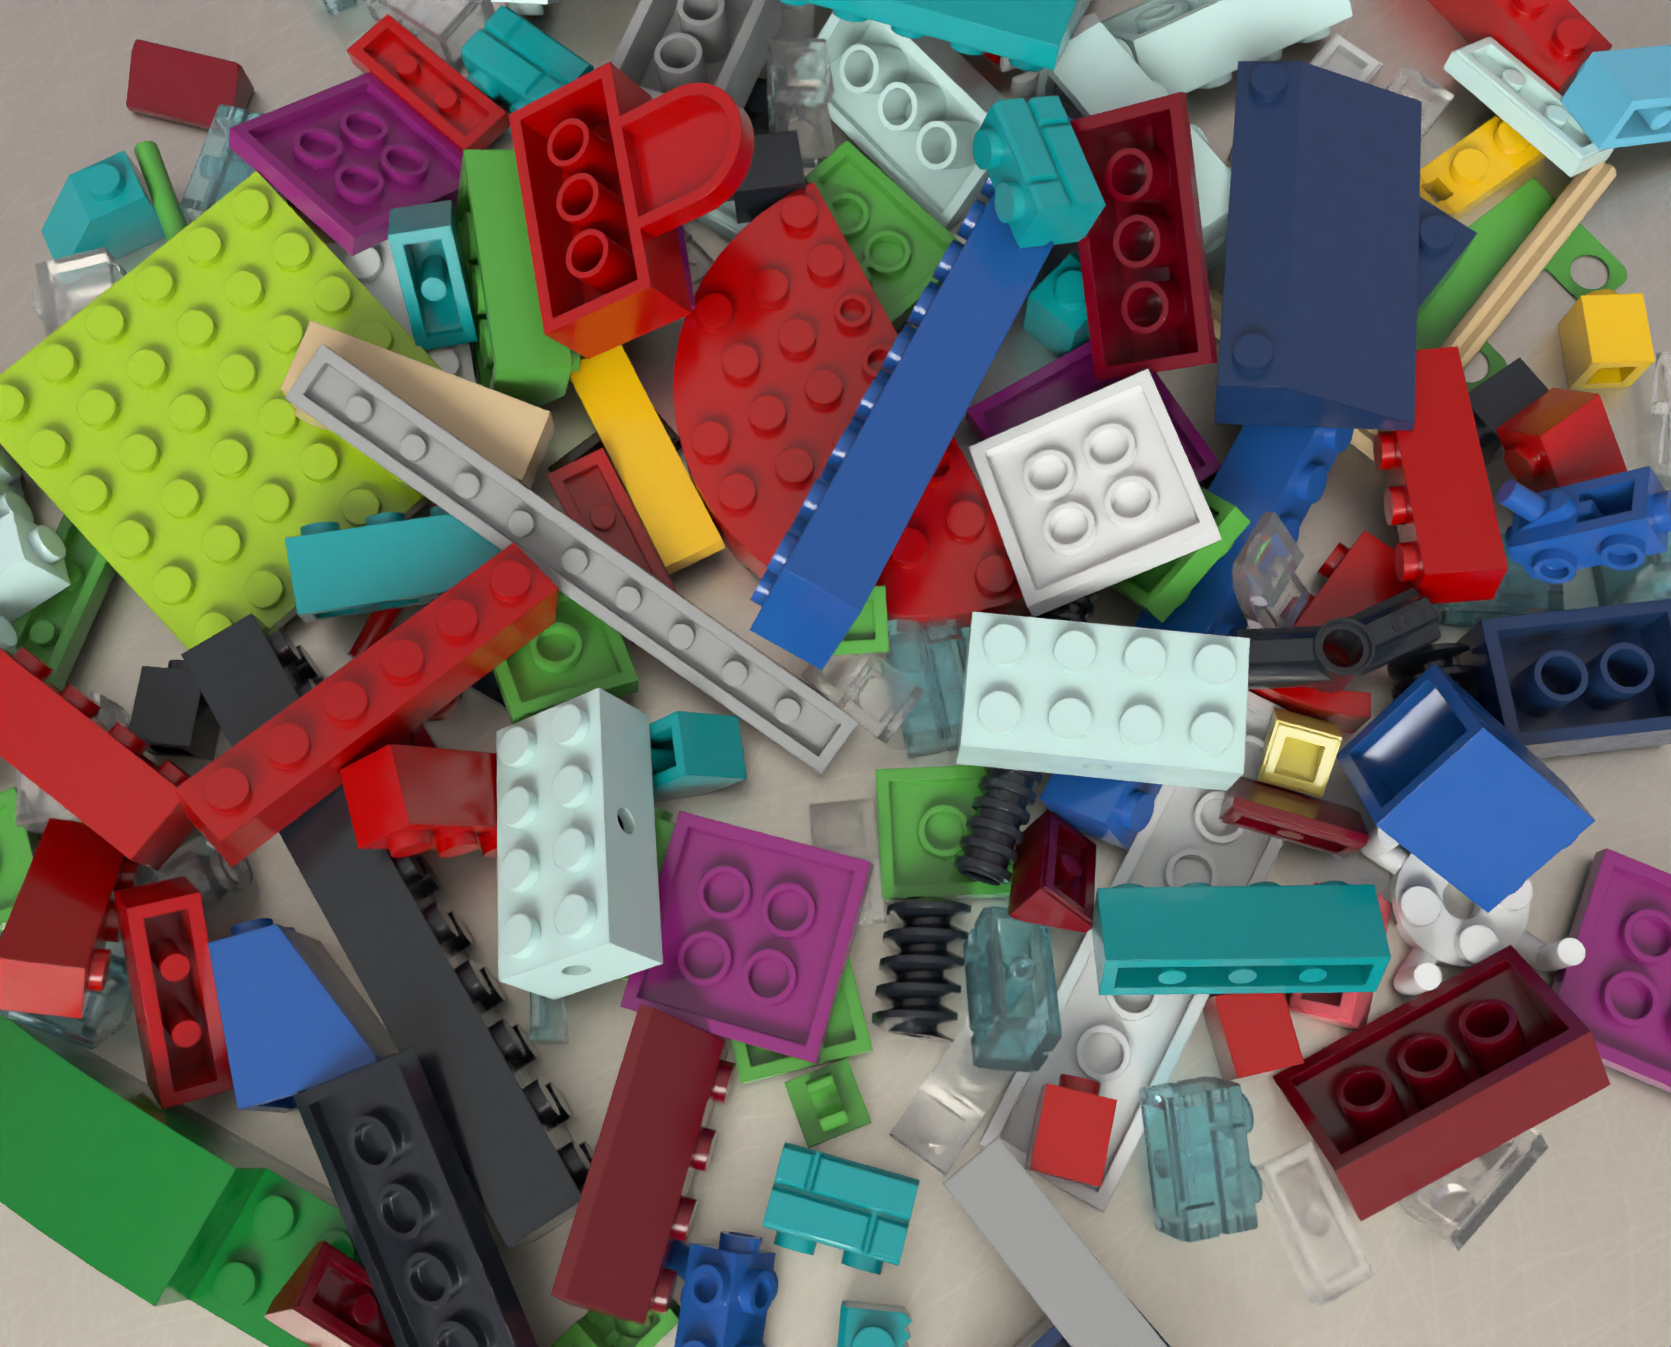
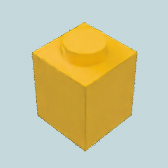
M1611 289L1592 291L1580 296L1558 323L1569 390L1630 387L1655 361L1643 293L1618 294L1615 290Z

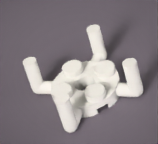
M1376 826L1368 832L1367 845L1361 848L1360 851L1393 874L1389 885V903L1392 902L1397 921L1395 926L1399 935L1411 949L1394 977V987L1401 995L1414 996L1437 988L1442 981V974L1436 965L1445 968H1469L1509 945H1512L1528 964L1544 973L1578 965L1584 960L1585 948L1579 940L1565 938L1546 944L1525 930L1529 919L1530 902L1533 897L1532 885L1529 879L1525 881L1518 891L1507 896L1489 913L1474 903L1471 916L1465 920L1458 919L1448 913L1443 904L1444 889L1450 884L1411 852L1408 853L1398 846L1399 843Z

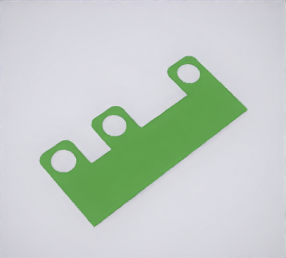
M1534 178L1468 226L1477 232V235L1455 271L1417 318L1416 350L1434 349L1442 345L1556 201ZM1580 223L1542 270L1543 272L1547 269L1577 300L1580 296L1601 289L1616 290L1627 279L1626 268ZM1583 255H1592L1600 258L1609 269L1607 283L1597 289L1581 287L1571 276L1570 269L1573 261ZM1488 342L1480 349L1488 359V373L1479 381L1466 382L1468 392L1507 366L1505 359Z

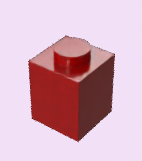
M1284 993L1219 994L1207 1000L1203 1013L1223 1082L1304 1063Z
M1060 1074L1058 1086L1046 1083L1040 1087L1024 1167L1025 1170L1101 1187L1117 1104L1115 1099L1099 1096L1102 1083L1077 1076Z

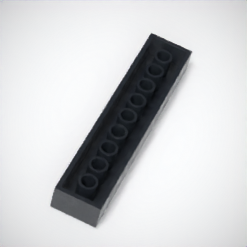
M252 613L181 654L231 747L316 686L313 681L321 677L314 661L302 645L295 647L289 636L280 626L271 630ZM341 784L282 829L279 834L399 1051L411 1046L414 1047L465 1172L507 1248L536 1242L575 1216L594 1151L586 1141L578 1145L572 1138L564 1124L566 1120L572 1117L566 1101L552 1082L544 1085L535 1073L530 1063L538 1059V1054L531 1040L519 1024L511 1027L503 1017L498 1005L506 1000L491 972L486 967L479 970L467 954L465 949L473 945V940L459 916L453 910L446 913L434 896V893L442 889L429 863L423 856L417 858L414 855L399 858L391 857L389 849H358L344 786Z

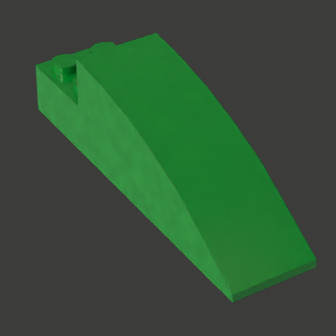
M0 1009V1202L84 1262L155 1307L191 1300L268 1347H310L267 1320L264 1316L273 1299L317 1242L326 1241L362 1265L332 1190L183 1104L162 1110L147 1083L23 1012Z

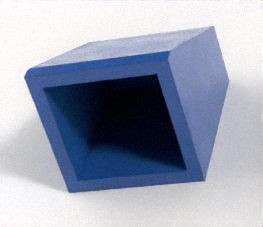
M1435 663L1337 753L1336 756L1375 825L1487 913L1507 896L1518 891L1528 878L1557 853L1570 846L1585 829L1595 822V819L1567 784Z
M261 918L236 924L230 928L231 937L208 943L239 1110L288 1113L298 1110L293 1095L399 1052L387 1029L319 940L296 932L293 927H283L274 924L271 918Z

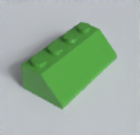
M514 149L463 150L455 218L465 257L478 342H473L479 384L540 407L565 396L571 372L579 371L580 354L544 335Z

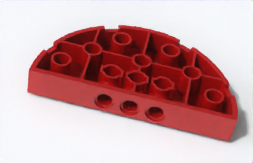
M814 182L806 185V189L796 190L760 213L718 255L694 295L696 308L692 309V314L685 317L679 335L674 362L673 400L676 426L690 478L723 543L748 571L751 570L760 579H762L766 572V568L786 532L791 528L812 486L821 475L837 442L851 422L856 409L871 382L882 368L881 366L898 337ZM954 437L950 441L875 586H885L888 637L916 639V635L953 634V637L966 636L969 632L972 611L1025 617L1032 615L1026 605L989 501Z

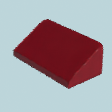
M140 39L135 40L131 52L126 101L129 111L229 134V128L240 123L254 90L252 83L240 64Z
M1242 776L1225 791L1219 819L1223 823L1344 858L1366 846L1369 837L1361 814L1353 808Z
M1047 809L1023 831L1025 836L1022 844L1015 845L1018 858L1016 864H1013L1008 915L1024 922L1087 933L1093 928L1097 846L1054 812H1050Z
M324 1240L317 1242L273 1299L264 1316L267 1320L310 1347H396L366 1270H364L362 1265Z

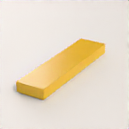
M622 345L590 359H581L579 371L571 372L570 380L668 575L724 549L723 540Z

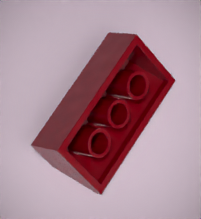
M1178 92L1070 121L1106 204L1086 237L1078 242L1095 381L1130 377L1146 369H1149L1151 374L1218 363L1186 93Z
M1512 945L1503 948L1440 983L1437 988L1422 993L1303 1059V1064L1291 1066L1273 1076L1276 1085L1327 1171L1361 1222L1611 1085L1591 1030Z
M639 1004L551 1296L574 1307L650 1328L655 1312L667 1314L678 1276V1271L668 1268L675 1240L687 1242L697 1210L698 1200L688 1197L695 1169L707 1171L716 1142L717 1130L707 1128L714 1102L726 1103L735 1074L736 1063L726 1061L728 1051L724 1039L658 1009Z

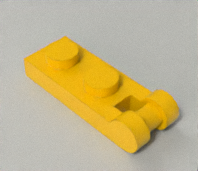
M1496 115L1420 169V197L1458 220L1543 159L1545 155ZM1431 191L1440 201L1436 202L1427 192Z

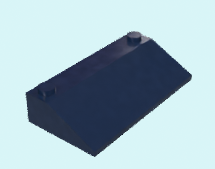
M1238 61L1214 424L1413 431L1415 424L1422 101L1303 61Z

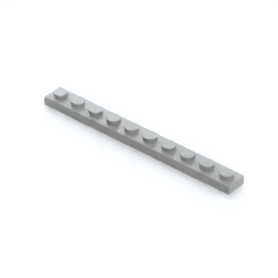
M321 344L285 398L499 549L504 550L515 542L558 587L559 591L820 774L824 772L859 723L858 719L330 347Z

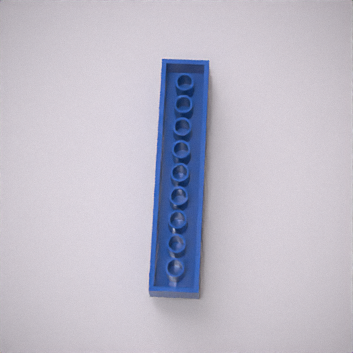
M1067 116L1069 121L1074 120L1071 117ZM989 177L980 191V194L990 199L988 204L979 199L975 200L957 232L958 236L967 240L965 245L954 239L932 276L942 282V286L930 281L907 322L918 327V329L906 324L902 332L899 333L881 366L882 368L871 382L851 422L837 442L825 468L812 486L789 531L786 532L750 599L762 607L750 631L820 670H823L861 613L1053 247V243L1050 241L1045 246L1019 249L1009 224L1002 223L996 214L995 190Z

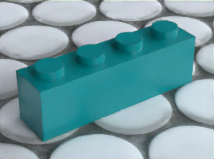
M434 506L429 509L430 517L405 520L404 513L402 512L380 513L366 517V526L340 530L338 522L312 523L300 527L301 536L285 538L297 614L305 623L431 603L502 550L440 506Z
M1334 880L1322 882L1318 885L1281 886L1275 882L1263 881L1249 886H1211L1207 883L1194 882L1181 887H1143L1139 884L1125 883L1112 888H1097L1092 936L1099 995L1376 992L1391 959L1374 884L1349 885L1346 882Z

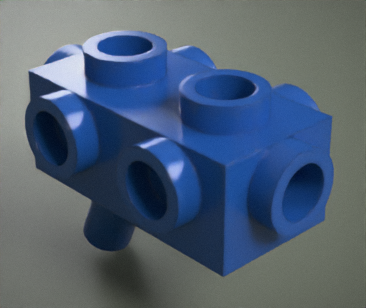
M1650 466L1537 493L1514 479H1510L1497 492L1496 501L1514 512L1512 526H1509L1505 533L1508 554L1515 564L1522 565L1531 579L1538 578L1541 581L1552 584L1565 583L1575 577L1576 570L1606 565L1616 570H1631L1642 565L1645 556L1667 552L1668 533L1671 532V490L1664 489Z
M721 1231L719 1243H691L690 1247L683 1241L675 1240L668 1267L678 1271V1275L685 1282L681 1290V1307L674 1347H765L763 1337L767 1310L777 1295L778 1278L774 1271L776 1253L761 1250L762 1237L741 1232Z

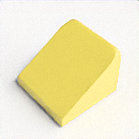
M1274 708L1258 769L1257 781L1322 798L1343 738L1339 727L1331 722Z

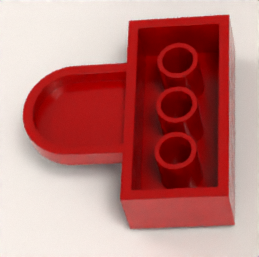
M608 62L510 113V127L544 335L590 359L692 314L676 228L717 209L736 192L743 182L753 157L754 132L750 118L741 105L721 88L708 83L681 85L652 99L651 95L615 65Z

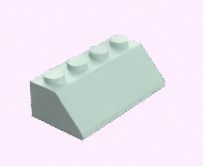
M1146 0L1102 20L1101 23L1115 39L1120 38L1126 42L1134 55L1135 62L1152 81L1160 82L1170 95L1178 92L1188 93L1197 88L1211 89L1226 84L1233 78L1232 72L1238 70V61H1275L1282 56L1283 48L1296 42L1309 43L1325 38L1332 33L1331 26L1352 17L1353 14L1350 0Z
M832 13L792 80L893 182L949 231L966 217L975 200L979 199L982 202H986L989 199L980 194L989 175L987 170L979 169L975 163L973 140L991 105L1005 98L957 51L952 49L947 41L930 36L919 39L906 38L894 33L891 30V25L869 19L864 22H849L836 17Z

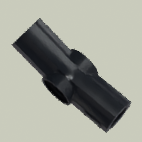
M1412 587L1350 617L1331 619L1322 626L1237 629L1233 632L1232 637L1250 638L1248 690L1313 687L1322 692L1333 693L1345 689L1359 677L1437 642L1441 638V633L1438 627V615L1427 596L1419 594ZM1333 644L1342 648L1348 656L1349 667H1338L1330 663L1325 657L1323 645Z

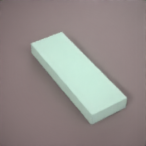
M1491 36L1452 51L1443 67L1446 72L1569 177H1573L1606 161L1615 149L1598 150L1597 146L1560 102L1563 96Z

